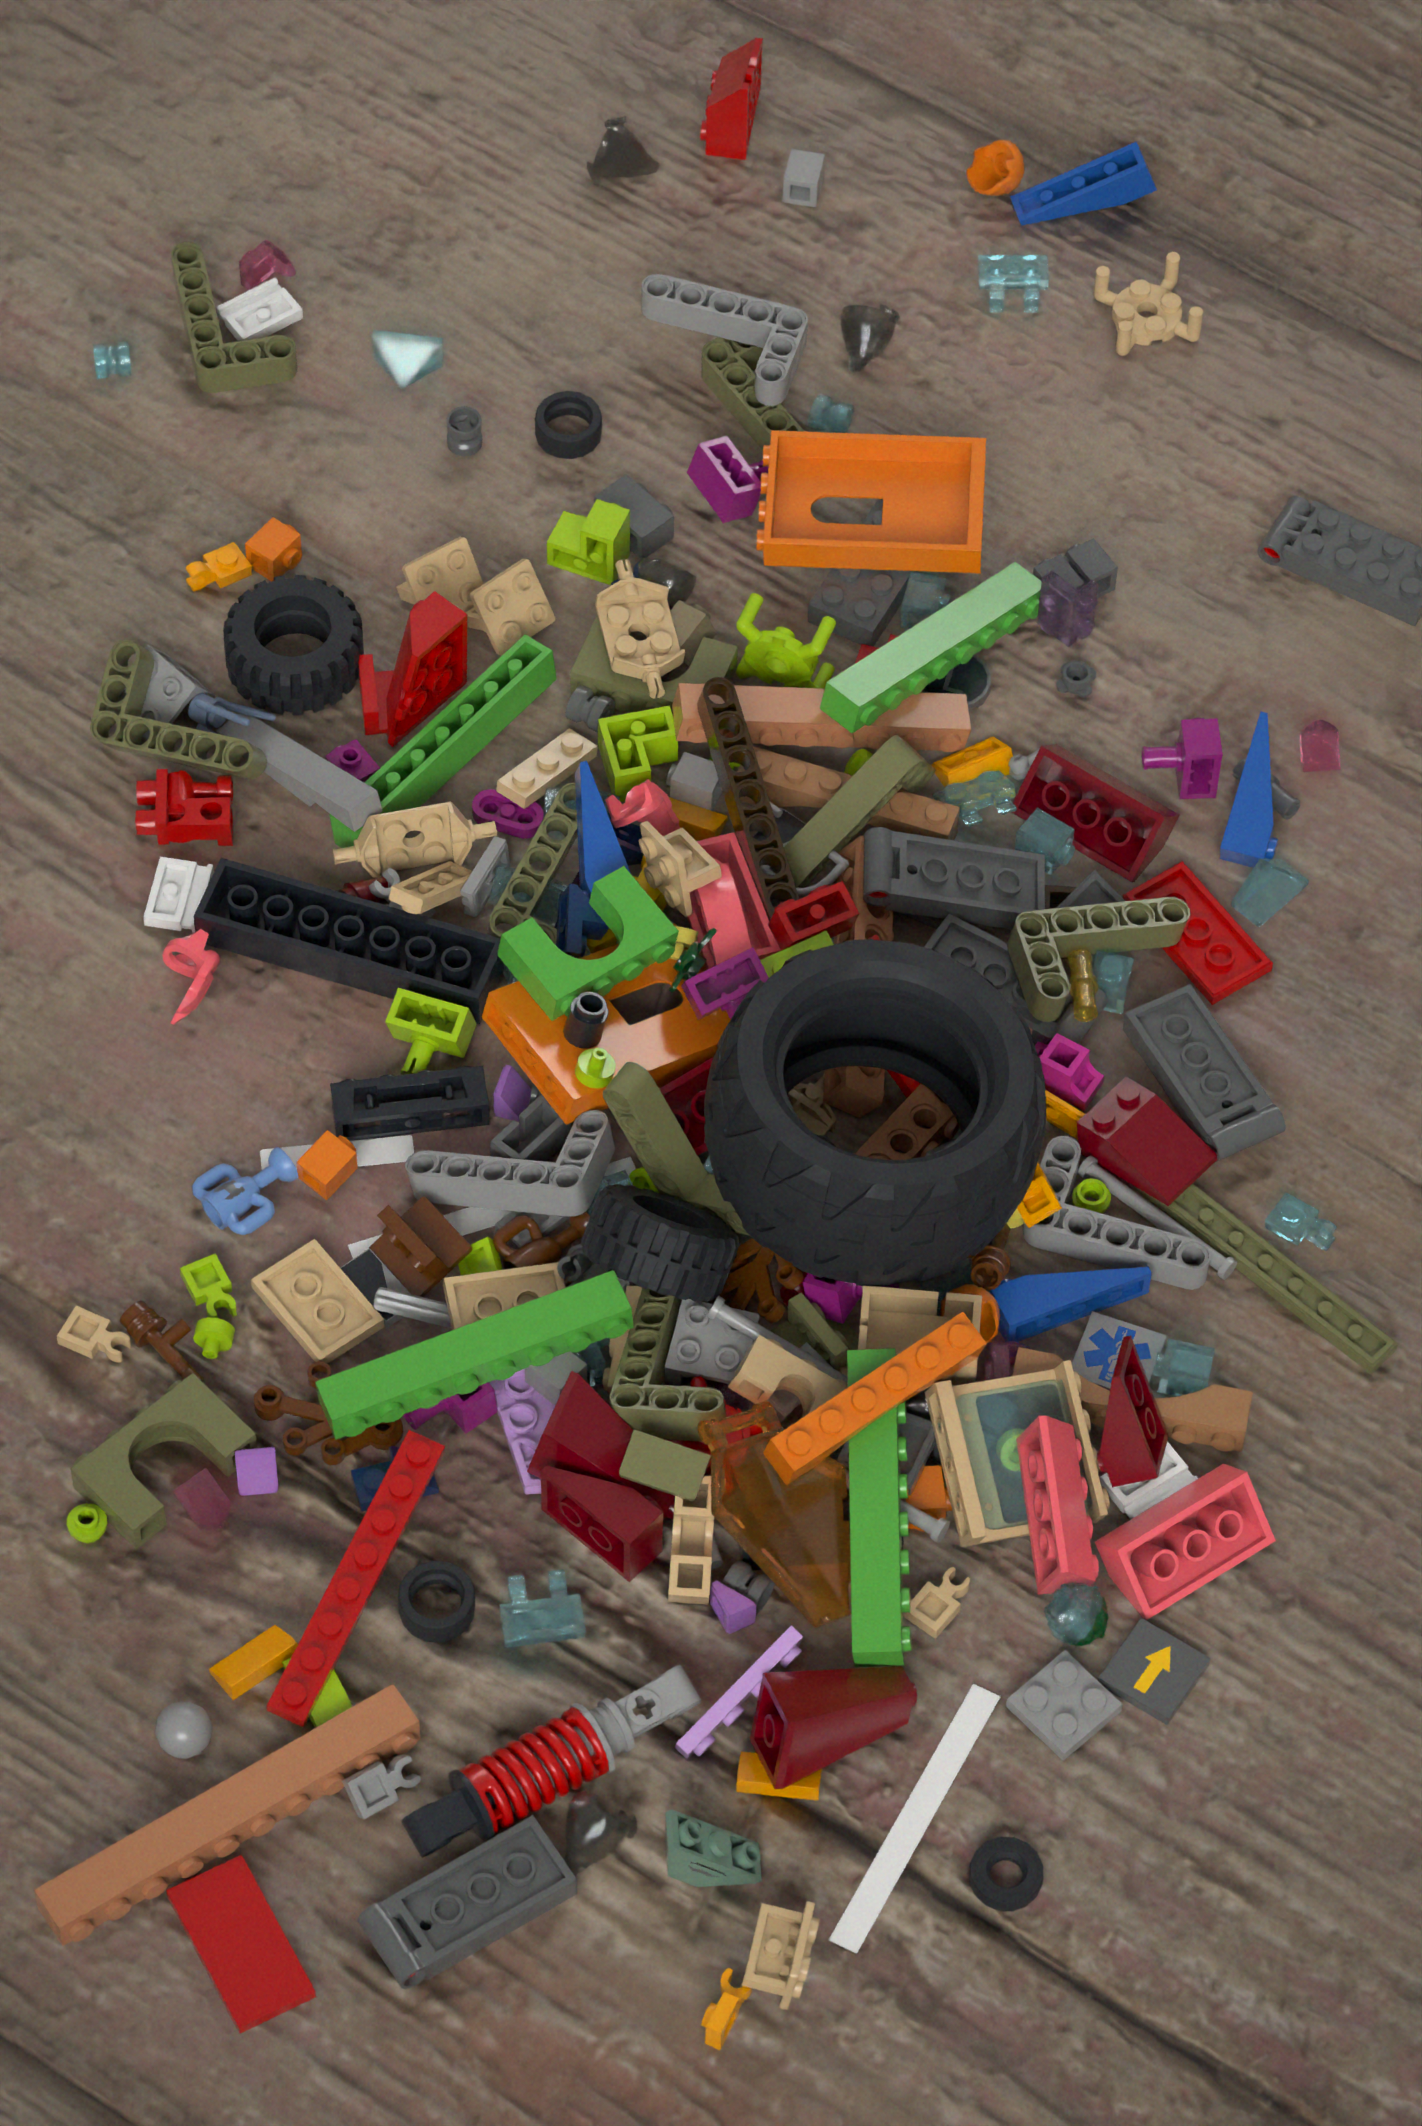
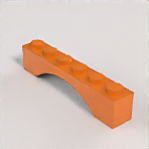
M961 1312L771 1438L763 1454L787 1486L821 1463L840 1446L887 1412L935 1383L947 1379L977 1359L987 1343L965 1313Z

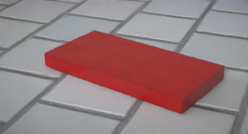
M1183 861L1123 894L1122 898L1125 901L1175 897L1187 904L1190 909V916L1180 941L1176 945L1161 948L1211 1005L1272 971L1273 962Z
M242 1855L166 1890L168 1900L239 2034L316 1998L314 1987Z

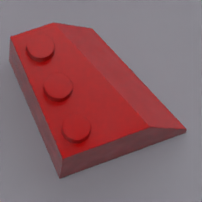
M755 38L723 56L718 71L713 70L711 80L712 92L711 95H708L706 103L707 117L706 120L702 121L700 140L706 141V155L746 160L762 84L763 38Z
M435 591L425 600H419L415 603L407 620L386 698L387 741L392 747L467 684L468 614Z

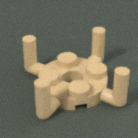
M1170 252L1167 254L1164 278L1159 285L1149 284L1146 280H1135L1130 284V287L1125 288L1119 294L1108 290L1110 269L1106 266H1100L1096 269L1094 298L1113 307L1112 321H1114L1116 331L1118 332L1116 352L1120 356L1127 355L1134 344L1151 345L1152 341L1162 339L1163 343L1175 335L1191 342H1195L1200 338L1203 309L1198 306L1190 308L1188 325L1181 322V298L1179 295L1171 292L1178 281L1180 255L1178 253ZM1143 311L1152 312L1155 316L1145 318L1140 316L1138 313Z

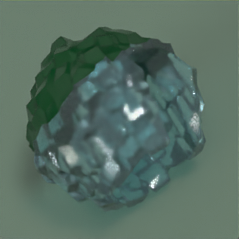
M1065 1583L1061 1585L1060 1589L1057 1588L1053 1592L1054 1598L1044 1607V1614L1048 1620L1047 1626L1054 1638L1060 1639L1064 1644L1083 1646L1090 1645L1095 1639L1104 1637L1109 1618L1108 1606L1097 1586H1089L1084 1583Z

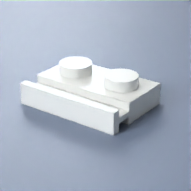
M276 277L216 307L217 317L225 322L227 329L238 341L267 337L303 319V309L284 287L281 288Z
M160 857L143 917L144 926L177 931L185 928L192 929V933H195L193 916L214 874L213 864H207V867L199 866L197 862Z
M1167 1441L1158 1478L1112 1487L1106 1473L1100 1477L1101 1487L1104 1486L1109 1497L1121 1512L1126 1513L1130 1519H1133L1198 1478L1189 1472L1187 1464Z

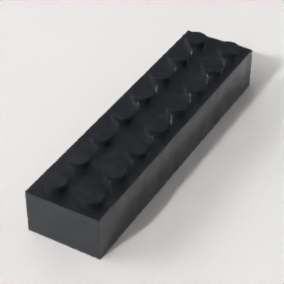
M224 858L220 859L193 916L195 932L202 929L209 934L206 941L208 946L390 999H394L397 989L401 988L464 1006L470 1009L476 1024L481 1023L488 993L495 990L505 967V964L497 955L501 938L422 915L408 913L401 909Z

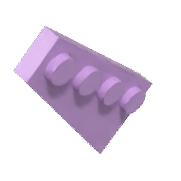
M525 1369L517 1371L508 1379L493 1380L488 1383L495 1391L498 1415L525 1494H541V1478L528 1473L527 1470L555 1405L525 1382Z
M791 1625L676 1743L675 1748L686 1759L693 1752L700 1757L716 1740L712 1733L722 1723L729 1727L744 1712L745 1709L741 1704L751 1694L756 1698L759 1696L763 1673L774 1672L780 1665L787 1668L802 1652L799 1645L803 1636Z

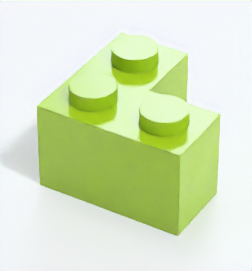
M596 499L587 517L563 511L547 540V564L611 585L618 578L615 564L619 560H623L624 564L625 559H628L630 556V510L616 503H608Z
M670 706L598 719V748L611 792L620 802H625L627 793L634 786L640 785L648 779L651 781L650 766L678 761V741H676L674 719Z

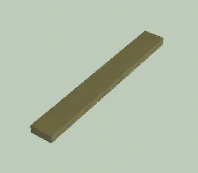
M1191 1184L1169 1206L1134 1187L1135 1190L1173 1220L1224 1257L1228 1258L1231 1256L1237 1261L1236 1269L1371 1375L1397 1350L1398 1343L1195 1184Z

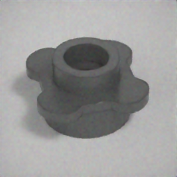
M1071 661L1061 666L1062 677L1056 683V688L1059 692H1070L1078 694L1080 697H1087L1092 693L1091 681L1096 678V671L1082 661Z

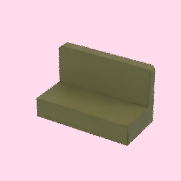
M634 1429L619 1470V1476L689 1501H695L702 1480L707 1474L711 1455Z

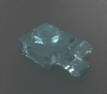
M1288 1193L1283 1195L1265 1219L1266 1229L1298 1246L1302 1239L1305 1238L1325 1251L1335 1241V1237L1332 1234L1337 1226L1326 1219H1318L1319 1210Z

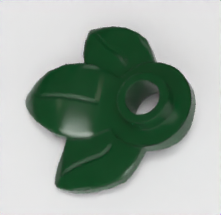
M715 928L710 929L700 943L694 941L688 950H685L677 960L673 968L678 973L669 988L670 992L676 990L681 980L686 981L696 976L707 959L701 956L700 952L717 932Z

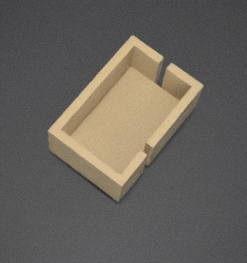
M863 1286L858 1350L895 1348L896 1355H898L961 1312L965 1313L980 1333L982 1295L946 1293L943 1317L936 1316L939 1292ZM978 1358L943 1381L951 1380L952 1386L975 1383Z

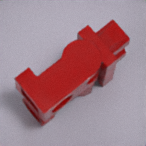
M156 769V779L137 781L136 796L138 805H155V809L136 810L135 825L137 835H157L158 845H170V841L173 843H187L192 840H217L218 846H233L232 775H219L216 783L194 782L186 771L179 770V772L168 774V769Z

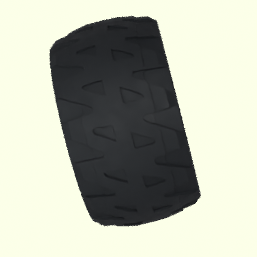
M873 939L849 940L814 951L810 949L786 960L783 967L766 982L759 980L740 1003L720 1037L717 1051L711 1063L704 1099L705 1139L715 1181L723 1200L731 1202L732 1207L740 1217L743 1229L762 1247H768L777 1255L792 1263L794 1267L820 1278L826 1277L838 1281L856 1283L859 1286L886 1287L895 1283L928 1280L949 1272L958 1262L966 1259L969 1255L975 1256L981 1252L1003 1229L1025 1197L1033 1180L1046 1128L1045 1081L1041 1060L1034 1046L1030 1028L1015 1006L1007 1002L1003 995L995 989L991 981L973 968L965 966L957 960L935 950L895 941ZM846 1066L885 1069L914 1079L939 1095L956 1117L962 1134L948 1146L920 1158L883 1160L859 1156L829 1144L810 1131L795 1113L787 1094L804 1079L823 1070Z

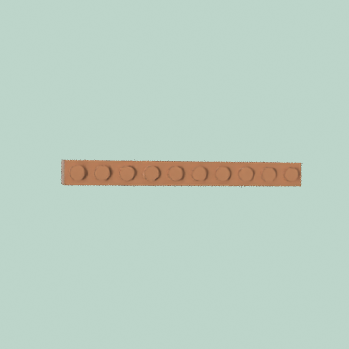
M391 1684L34 1889L37 1908L62 1946L71 1941H81L87 1938L94 1931L95 1927L107 1920L114 1921L123 1917L133 1905L145 1898L150 1900L158 1897L171 1883L180 1878L186 1879L194 1876L209 1861L216 1857L223 1858L232 1854L239 1847V1844L253 1836L260 1837L265 1835L275 1826V1823L289 1815L297 1816L303 1813L310 1806L311 1802L323 1795L330 1796L339 1792L344 1787L342 1780L377 1761L382 1763V1761L394 1754L401 1755L408 1752L420 1740L419 1720L394 1684Z

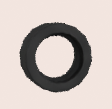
M563 391L548 396L540 403L536 410L535 435L538 445L546 453L562 459L580 458L591 453L600 443L602 435V414L599 405L591 397L580 392ZM571 415L586 420L589 423V427L578 434L565 435L551 430L548 424L557 417Z
M430 1561L419 1564L405 1575L399 1586L398 1607L403 1626L419 1639L426 1642L440 1643L455 1639L468 1629L474 1619L476 1602L475 1589L471 1578L462 1568L452 1563ZM430 1585H447L459 1593L461 1604L460 1608L451 1616L442 1619H430L415 1611L413 1606L414 1595L422 1588Z

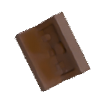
M421 1197L402 1216L387 1205L377 1215L386 1227L382 1230L383 1234L369 1247L410 1294L424 1297L473 1250L472 1246L426 1197Z

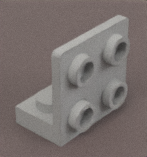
M148 644L144 647L153 655L154 668L140 717L172 724L187 704L190 705L194 697L199 693H205L213 698L216 696L169 655ZM126 688L120 692L118 702L124 699L127 691ZM147 731L143 734V737L147 740L149 738L150 731Z
M682 1299L665 1364V1385L682 1386L684 1377L691 1378V1376H700L707 1380L729 1384L747 1349L754 1340L716 1317L714 1320L707 1317L713 1304ZM734 1309L754 1322L759 1323V1315L757 1313Z

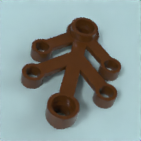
M751 1238L739 1245L735 1255L736 1259L732 1263L729 1271L730 1274H728L719 1296L725 1299V1303L729 1298V1292L739 1287L729 1307L745 1310L756 1289L759 1298V1315L767 1322L775 1323L784 1315L785 1306L775 1297L768 1266L773 1256H776L779 1267L776 1272V1279L785 1288H796L802 1282L803 1272L768 1247H762ZM758 1252L755 1259L747 1264V1257ZM717 1297L711 1301H708V1303L714 1304Z
M315 1362L309 1366L307 1371L308 1382L313 1388H316L315 1382L321 1380L313 1377L315 1373H325L326 1376L324 1378L332 1376L331 1368L327 1363ZM265 1385L257 1390L254 1395L255 1413L263 1420L274 1421L286 1413L321 1422L306 1430L291 1428L284 1433V1450L293 1456L304 1453L307 1447L326 1439L321 1445L322 1460L328 1465H338L346 1456L370 1445L379 1450H388L390 1446H395L403 1436V1423L401 1419H398L394 1422H382L366 1428L361 1434L349 1437L343 1441L340 1439L335 1440V1438H328L333 1433L321 1405L287 1397L280 1388L274 1385ZM266 1397L276 1398L272 1402H266L263 1400ZM380 1426L390 1427L387 1431H379L377 1429ZM298 1438L302 1441L298 1445H291L288 1443L291 1439ZM331 1448L340 1450L336 1455L326 1453Z

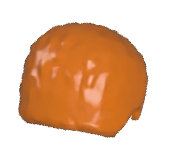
M997 140L979 147L974 151L973 163L966 171L967 180L974 191L979 192V194L990 196L1008 194L1019 186L1024 176L1025 165L1023 155L1016 144L1010 140Z

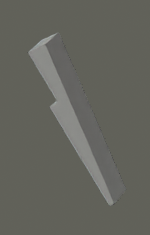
M240 713L238 715L250 720L249 726H244L230 720L216 730L217 734L243 739L261 749L267 759L264 773L308 806H312L314 803L318 804L354 832L365 824L369 816L377 815L383 811L376 789L255 717ZM249 752L243 755L247 760L249 759Z

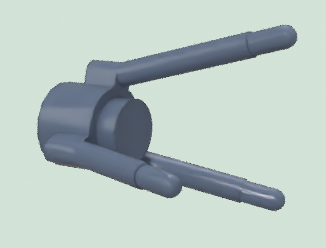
M205 693L196 695L188 710L189 718L198 722L197 729L216 733L212 730L213 727H220L226 719L244 726L250 725L249 719L230 711L269 721L276 719L274 714L228 702L220 697L213 698Z

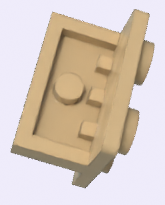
M458 537L403 565L402 570L407 581L396 588L401 600L414 605L419 600H425L435 591L466 613L474 607L470 593L482 586L483 582L467 539Z
M524 558L471 592L470 598L474 607L466 612L468 614L467 627L486 632L496 654L500 656L525 634L532 637L552 624L556 619L530 561Z
M648 821L641 823L642 838L639 839V845L646 857L647 867L644 868V874L647 882L653 889L658 888L663 893L666 902L671 908L676 907L685 917L693 914L689 892L721 878L720 865L683 827L662 836Z
M806 1902L803 1913L764 1903L760 1907L742 1986L781 1995L779 2006L781 2009L788 2010L792 1997L800 1998L803 1983L807 1977L811 1960L809 1956L820 1919L812 1917L815 1906L813 1902Z

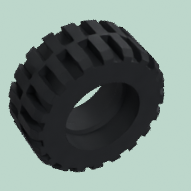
M285 575L274 577L273 582L267 583L264 580L254 585V591H245L238 597L239 603L235 602L228 611V619L224 621L223 628L226 668L228 669V677L232 685L237 687V692L246 700L252 698L253 705L263 710L269 707L272 713L283 715L284 711L292 712L293 716L304 715L303 711L308 710L316 713L324 710V705L328 703L331 706L343 699L342 693L347 695L355 687L356 680L359 678V655H364L362 620L351 598L344 597V592L336 586L328 587L326 581L316 577L312 581L307 580L305 575H295V578L285 579ZM288 634H305L315 637L324 643L311 653L294 657L281 656L264 648L272 640Z
M621 1184L608 1185L599 1192L581 1239L584 1254L593 1263L599 1264L600 1268L605 1271L614 1270L617 1277L633 1282L642 1288H648L666 1296H675L678 1299H691L695 1302H702L703 1300L708 1302L721 1294L740 1245L735 1230L731 1226L726 1225V1222L722 1219L712 1216L711 1213L666 1194L656 1193L646 1188L641 1189L636 1186H623Z

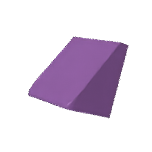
M506 1064L503 1067L494 1091V1113L497 1117L519 1122V1114L529 1105L531 1089L511 1065Z
M275 1447L235 1451L239 1495L247 1496L278 1492Z
M719 1581L711 1583L710 1605L726 1633L731 1634L755 1623L756 1604Z

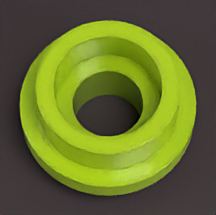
M1090 1178L1083 1180L1073 1190V1206L1102 1214L1110 1206V1191L1098 1179ZM1092 1197L1097 1201H1088L1086 1198Z
M91 1503L76 1506L67 1517V1528L70 1535L83 1543H91L98 1540L107 1529L106 1513L99 1506ZM86 1518L94 1519L89 1524H82L80 1522Z

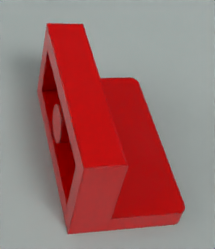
M373 654L359 655V685L365 735L386 734L388 730L386 698L394 670L374 672Z

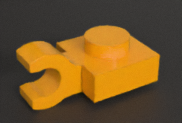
M232 542L204 554L203 562L195 561L187 565L186 571L191 577L186 578V582L192 591H198L212 582H216L221 589L251 576L252 565L236 543Z
M727 1968L721 1976L720 1990L722 1996L718 2004L710 2003L701 2023V2026L706 2027L705 2044L721 2050L739 2016V2009L742 2003L752 1993V1988L745 1986L734 1988L729 1984L733 1977V1970Z

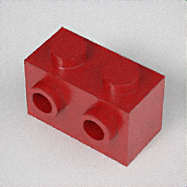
M843 881L829 887L828 885L820 886L812 890L808 896L799 900L790 899L779 904L774 909L768 926L782 951L826 930L830 938L851 930L860 913Z

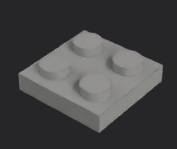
M1066 1650L1006 1700V1707L1062 1761L1122 1711L1123 1705Z

